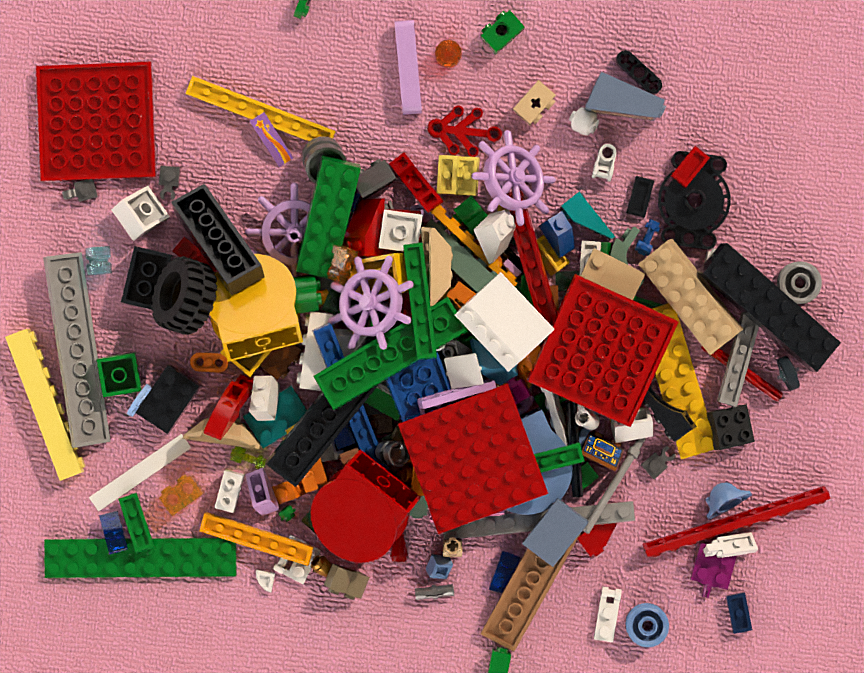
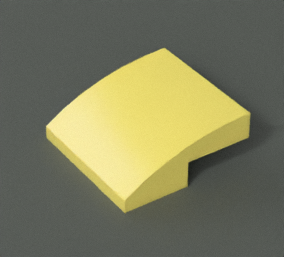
M439 155L437 194L478 196V180L472 178V173L479 172L480 158Z

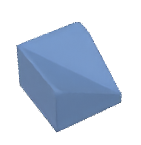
M432 554L426 566V571L430 578L447 579L453 563L450 557Z

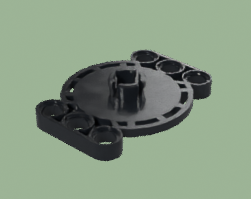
M678 151L674 153L671 158L672 165L675 168L679 166L675 162L676 155L681 154L686 157L689 152ZM708 155L710 159L686 188L675 179L669 183L668 187L665 186L675 170L664 179L658 193L659 212L664 222L669 226L661 232V239L664 243L667 241L664 237L665 232L671 230L675 233L674 241L678 246L705 250L714 248L717 238L712 231L716 230L724 222L731 205L728 185L720 175L727 168L726 159L721 156ZM719 159L723 162L721 170L713 168L715 160ZM719 183H723L726 190V194H723L722 188L719 185ZM665 190L664 202H661V194ZM691 193H696L701 198V203L696 208H693L688 203L687 197ZM725 198H727L726 211L722 210ZM662 206H665L666 213L669 216L668 218L665 217L662 210ZM720 214H722L723 217L721 221L717 225H715L714 222L718 219ZM709 225L712 227V229L710 230L706 228ZM686 233H691L694 236V241L691 244H687L683 240ZM709 235L712 237L713 243L711 246L703 244L702 239L704 236Z

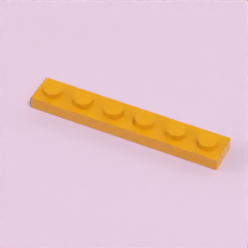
M438 205L430 212L466 245L477 258L483 260L491 271H495L497 274L501 272L514 287L518 284L515 282L517 278L509 270L505 272L501 268L503 264L498 259L491 264L488 263L481 245L478 246L473 242L475 238L467 230L463 232L459 228L461 224L455 218L449 219L445 215L447 211L441 205Z
M208 512L204 513L199 530L200 532L306 566L310 564L314 550L312 545Z

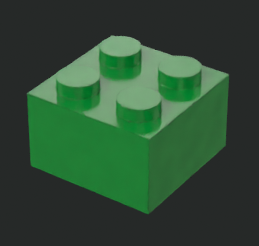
M136 351L97 358L103 397L142 390Z

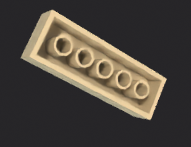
M673 239L666 241L638 264L709 355L713 354L743 330L740 323L706 280L697 273L698 270Z

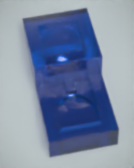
M118 511L99 515L109 555L128 550Z
M502 551L489 590L500 594L503 593L518 566L519 556Z

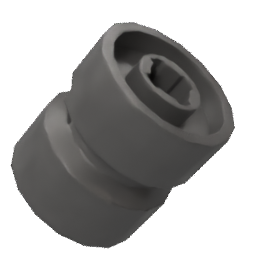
M383 440L379 442L375 450L377 460L386 465L400 467L405 465L410 458L405 443L400 441Z

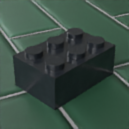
M134 246L121 302L152 310V295H154V287L158 282L157 279L162 274L163 268L167 267V264L174 259V255Z
M167 365L136 413L166 434H169L202 385L172 365Z

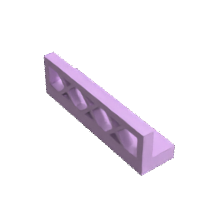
M488 378L483 380V385L450 389L418 398L417 403L420 415L425 414L424 409L435 406V410L441 408L443 403L450 401L456 403L461 398L475 396L481 392L496 388L495 381Z

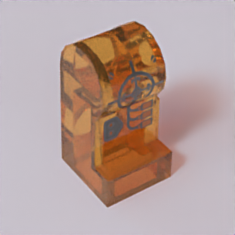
M334 245L332 249L334 257L327 276L328 279L343 285L350 278L354 266V258L357 257L358 251L346 246Z

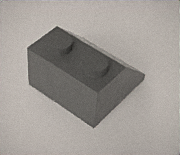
M378 159L370 164L371 168L368 170H360L357 189L363 199L370 197L397 181L386 160L381 161Z

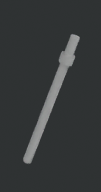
M646 438L637 439L634 445L630 446L626 453L627 457L588 519L589 522L583 529L584 532L589 534L631 463L640 454L639 450Z

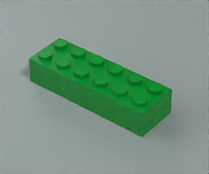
M326 156L321 157L295 268L297 272L334 280L330 275V271L334 272V268H337V266L333 265V262L335 261L334 258L339 260L361 170L360 164Z

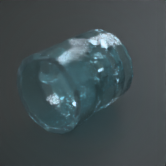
M110 246L85 248L86 259L89 260V263L86 264L87 275L112 273V264L108 261L111 257Z

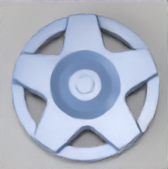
M146 384L135 398L127 412L129 416L133 417L152 389L150 385Z

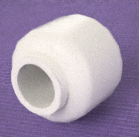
M583 107L573 111L569 118L572 130L585 136L590 133L593 134L599 124L597 114L587 111Z

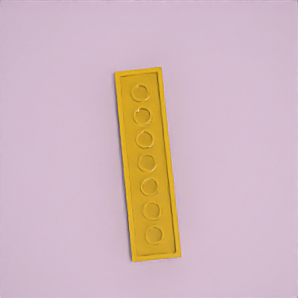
M669 303L651 308L679 321L678 314ZM679 321L655 376L662 399L676 408L685 410L697 426L675 441L680 459L682 460L714 450L712 430L706 414L707 410Z

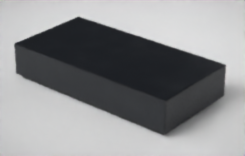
M640 176L635 177L626 213L645 218L654 180Z

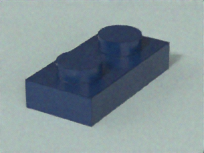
M745 592L725 595L733 634L751 631L752 625Z

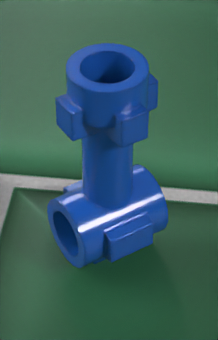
M649 219V222H646L645 227L648 229L643 241L638 240L634 249L638 251V254L649 256L653 245H650V241L654 232H659L660 223Z

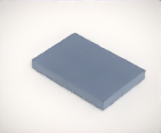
M557 498L522 544L554 567L589 521Z

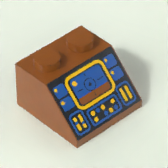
M597 431L589 432L581 448L583 456L616 471L624 449L620 448L621 443H615L613 439L608 442L603 439L604 435Z

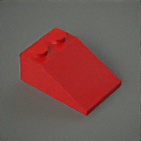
M385 198L359 201L344 236L342 246L344 251L343 257H376L384 255V249L379 248L385 210Z

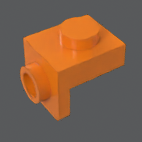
M302 480L297 487L288 481L272 487L279 504L306 494Z

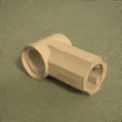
M454 537L443 540V557H462V540H457Z

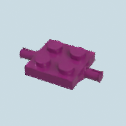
M719 534V535H718V537L726 536V535H723V534ZM700 542L690 580L703 584L704 588L701 596L709 598L711 588L719 587L728 590L737 555L717 558L716 555L705 557L703 549L707 544Z

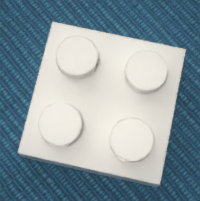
M384 210L379 248L404 252L403 245L419 243L423 215Z

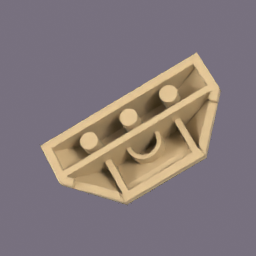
M422 227L420 243H423L430 306H433L451 287V261L453 254L451 246L435 228Z
M205 418L183 435V439L253 449L261 448L259 441L247 425L241 423V419L238 418L222 440L204 434L209 418Z

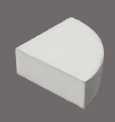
M257 569L256 578L258 583L264 590L272 592L275 573Z

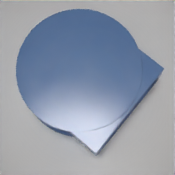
M540 407L520 416L534 454L566 446L559 436L551 430ZM572 465L542 472L541 474L549 494L506 510L522 515L537 514L548 510L557 498L561 500L568 490L572 478Z

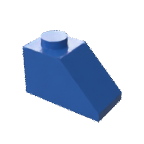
M562 211L539 225L558 258L575 249L572 226Z

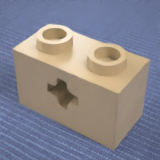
M538 80L513 108V111L528 125H531L532 122L536 124L543 117L540 113L545 108L549 110L556 102L554 100L556 95ZM538 99L540 101V108L535 107L533 109L531 101H537Z

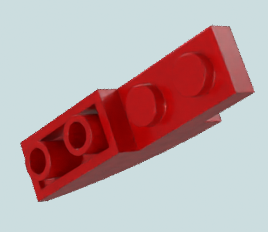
M240 374L235 382L231 381L214 408L204 429V434L222 440L239 417V410L252 394L254 379Z

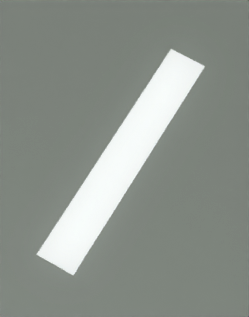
M180 434L90 496V500L99 512L191 448L186 439H183V435Z

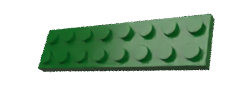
M448 297L431 306L436 350L468 331L455 316L457 311ZM412 318L409 324L402 323L384 334L387 343L386 349H380L378 341L375 339L313 376L333 411L418 361Z

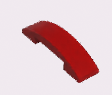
M405 152L389 163L427 213L444 202Z

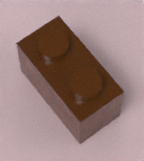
M294 344L272 350L260 364V367L276 380L280 377L284 379L290 372L288 367L291 363L296 364L299 361L302 349Z

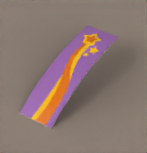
M264 112L250 121L279 167L293 159L292 154Z

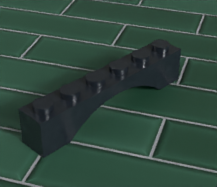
M649 386L643 403L647 408H651L654 413V419L665 428L664 432L670 440L675 442L697 427L685 410L668 404Z

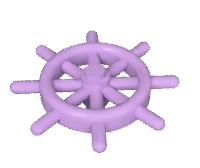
M506 130L504 132L506 146L496 151H493L484 141L479 143V148L488 158L483 172H473L472 178L474 180H484L487 191L493 198L487 207L488 211L493 212L498 205L515 211L517 225L523 226L524 209L535 205L543 214L549 213V208L540 200V197L543 193L544 183L553 184L556 179L553 176H543L542 169L535 159V156L540 151L539 145H534L529 152L519 146H514L511 131ZM507 156L508 166L500 157ZM515 158L521 161L518 167H516ZM496 165L503 173H496ZM526 168L530 175H525L524 170ZM524 182L532 183L531 190ZM510 189H512L513 199L507 195ZM520 190L528 197L526 200L521 201Z
M292 183L290 186L291 200H286L273 206L265 197L260 196L258 198V202L268 211V214L264 219L262 229H246L245 235L262 236L264 246L268 251L266 256L275 258L281 263L291 265L292 276L298 277L299 272L295 268L298 257V242L301 244L308 216L307 214L298 223V208L309 212L310 203L298 200V184ZM291 208V223L280 212ZM275 218L284 228L270 229L273 219ZM270 236H285L276 246L273 245ZM291 242V256L281 253Z
M391 256L385 258L380 271L374 269L365 270L362 259L355 257L354 263L357 273L344 286L336 282H332L330 285L333 290L341 293L339 300L340 313L330 317L328 323L333 325L343 320L345 325L353 331L348 344L350 350L355 349L360 335L376 336L380 349L384 350L387 348L384 333L392 328L397 320L405 324L411 322L409 316L401 313L402 292L412 288L414 283L407 281L398 285L396 280L387 274L393 261ZM376 279L372 290H370L368 280ZM384 282L388 290L379 294ZM360 285L364 293L363 295L355 292ZM352 299L358 301L359 304L351 307ZM362 311V314L357 323L353 315ZM379 312L386 314L381 322L378 316ZM370 315L373 326L364 327Z

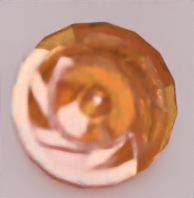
M444 40L436 47L435 59L442 67L452 68L461 60V48L455 41Z

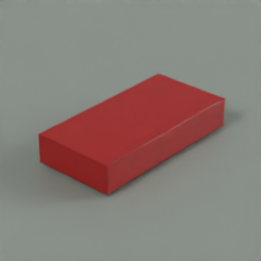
M694 146L672 173L671 177L686 188L710 157Z

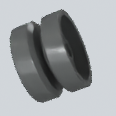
M317 137L310 140L302 150L301 160L308 178L313 183L316 182L322 156L346 161L342 148L335 139Z

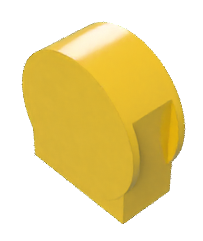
M254 254L262 265L265 277L232 296L215 273L217 278L216 300L213 303V310L210 311L209 315L213 330L222 341L228 362L303 342L299 326L300 313L296 314L294 307L296 301L295 281L288 268L275 258Z

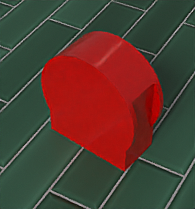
M360 449L345 467L338 470L330 478L329 482L317 492L311 506V521L317 537L330 552L351 562H371L385 555L394 542L403 534L409 522L410 512L421 499V496Z

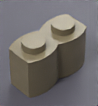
M332 563L324 585L333 594L339 595L341 592L345 593L344 596L346 598L355 600L356 597L361 599L370 577L364 573Z

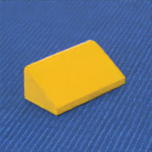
M544 235L537 239L544 268L550 276H553L570 263L565 255L558 258Z

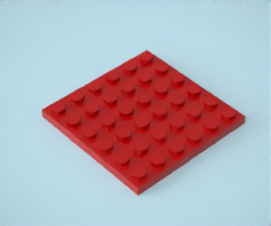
M151 61L36 66L40 181L156 177Z
M575 274L551 325L554 331L546 337L526 381L631 427L679 321Z
M508 384L398 424L438 534L549 494Z

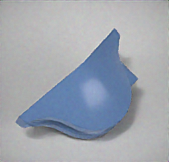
M730 483L717 484L712 489L710 496L705 499L710 508L707 514L708 520L727 512L753 494L750 491L737 489Z

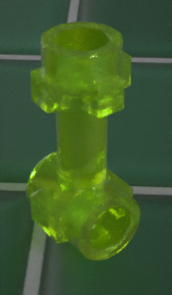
M235 446L234 449L232 448L230 454L231 461L241 464L243 460L254 464L255 469H264L265 462L267 461L264 456L259 454L258 457L246 454V449Z

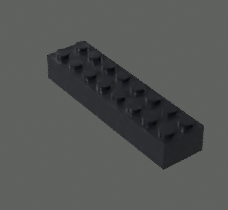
M721 243L697 272L809 371L818 372L841 342L728 243Z

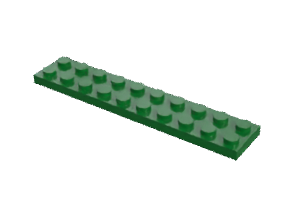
M131 538L45 539V578L237 576V544L222 538H152L155 548L136 554Z

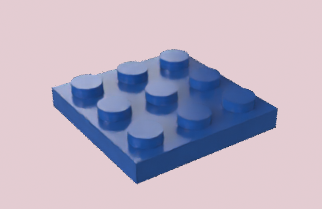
M436 351L437 358L418 360L386 379L402 422L421 416L417 403L418 398L451 389L438 351ZM454 401L443 403L441 408L453 403ZM436 407L424 409L425 414L434 411Z

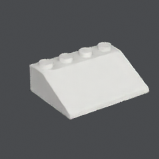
M501 272L468 300L455 314L463 325L508 372L554 331V328Z

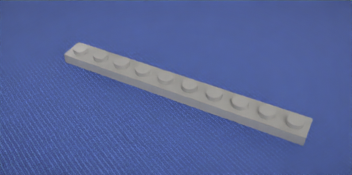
M633 501L607 504L595 525L635 521ZM597 505L571 508L588 520ZM548 510L531 515L513 513L484 517L443 532L444 540L452 537L463 539L531 532Z

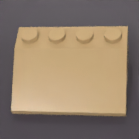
M594 248L580 276L633 300L645 273Z

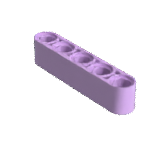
M414 20L395 21L403 115L421 114L422 107Z

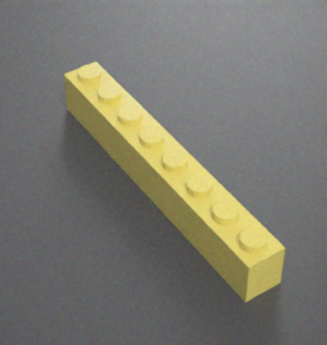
M25 329L6 336V341L59 480L61 481L84 472V460L77 454L76 450H78V447L72 448L69 423L63 417L65 413L63 405L57 401V389L55 385L50 383V371L48 367H44L42 362L44 355L41 349H38L35 342H38L35 332Z

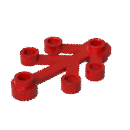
M460 105L455 106L442 120L438 118L431 120L427 127L428 133L432 137H440L448 147V152L451 155H457L460 148L457 144H453L446 133L454 134L466 148L467 154L470 157H476L479 150L476 146L472 145L465 135L486 137L491 142L499 141L502 136V131L496 126H492L488 130L467 128L474 120L482 117L483 111L478 107L474 108L471 114L456 126H449L448 124L454 118L463 115L464 109ZM456 108L462 110L460 115L455 114L454 110ZM475 110L481 112L479 117L474 116L473 112ZM435 125H439L441 127L439 132H435L433 130V127ZM492 131H496L498 133V136L496 138H492L490 136V133ZM452 146L457 147L458 150L456 153H452L450 151V148ZM471 148L476 149L477 153L475 155L469 153Z

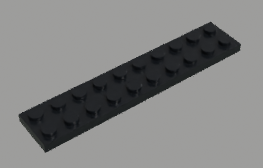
M397 320L387 332L401 325L402 322ZM367 336L356 350L377 339V337ZM378 385L334 411L322 392L267 459L265 464L293 486L297 487Z

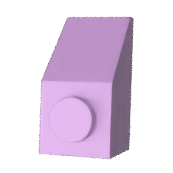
M261 468L246 474L253 508L261 516L279 510L277 498L265 470Z

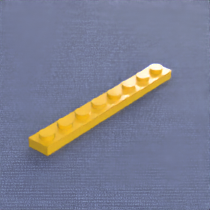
M192 76L185 93L251 120L264 112L275 129L308 142L317 137H330L333 139L336 133L332 129Z

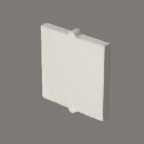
M476 353L444 358L447 369L446 375L449 377L451 389L484 384L481 374L482 367L479 366Z

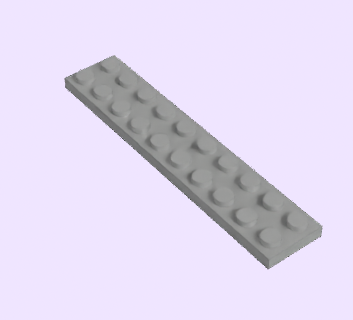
M82 252L43 257L72 448L111 442L97 365L98 356Z

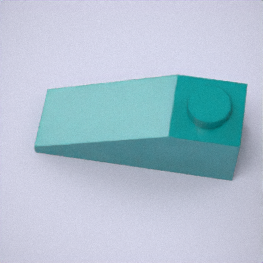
M580 192L560 206L567 220L570 219L572 222L608 239L615 237Z

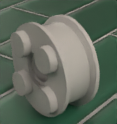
M802 261L786 265L780 271L777 278V287L797 304L808 303L815 299L822 286L819 271L812 264ZM798 277L804 281L802 288L795 286V280Z

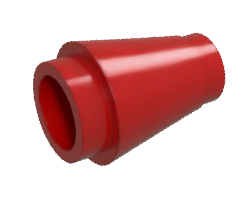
M404 534L391 547L390 557H392V562H407L409 555Z

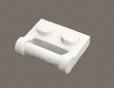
M293 535L289 536L290 539L311 545ZM314 546L308 566L293 562L288 570L285 568L288 560L280 558L279 562L275 563L273 569L304 584L312 569L310 567L311 562L319 555L321 550Z

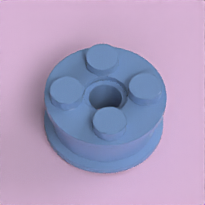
M642 603L636 605L626 617V631L632 641L639 646H657L664 641L668 634V618L663 610L654 604ZM646 620L652 622V627L649 630L642 628V624Z

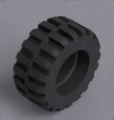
M183 256L175 258L167 264V267L163 268L162 274L157 279L158 282L154 287V295H152V315L155 322L161 328L189 335L202 328L204 322L209 318L210 311L213 310V303L216 300L217 278L213 269L208 264Z

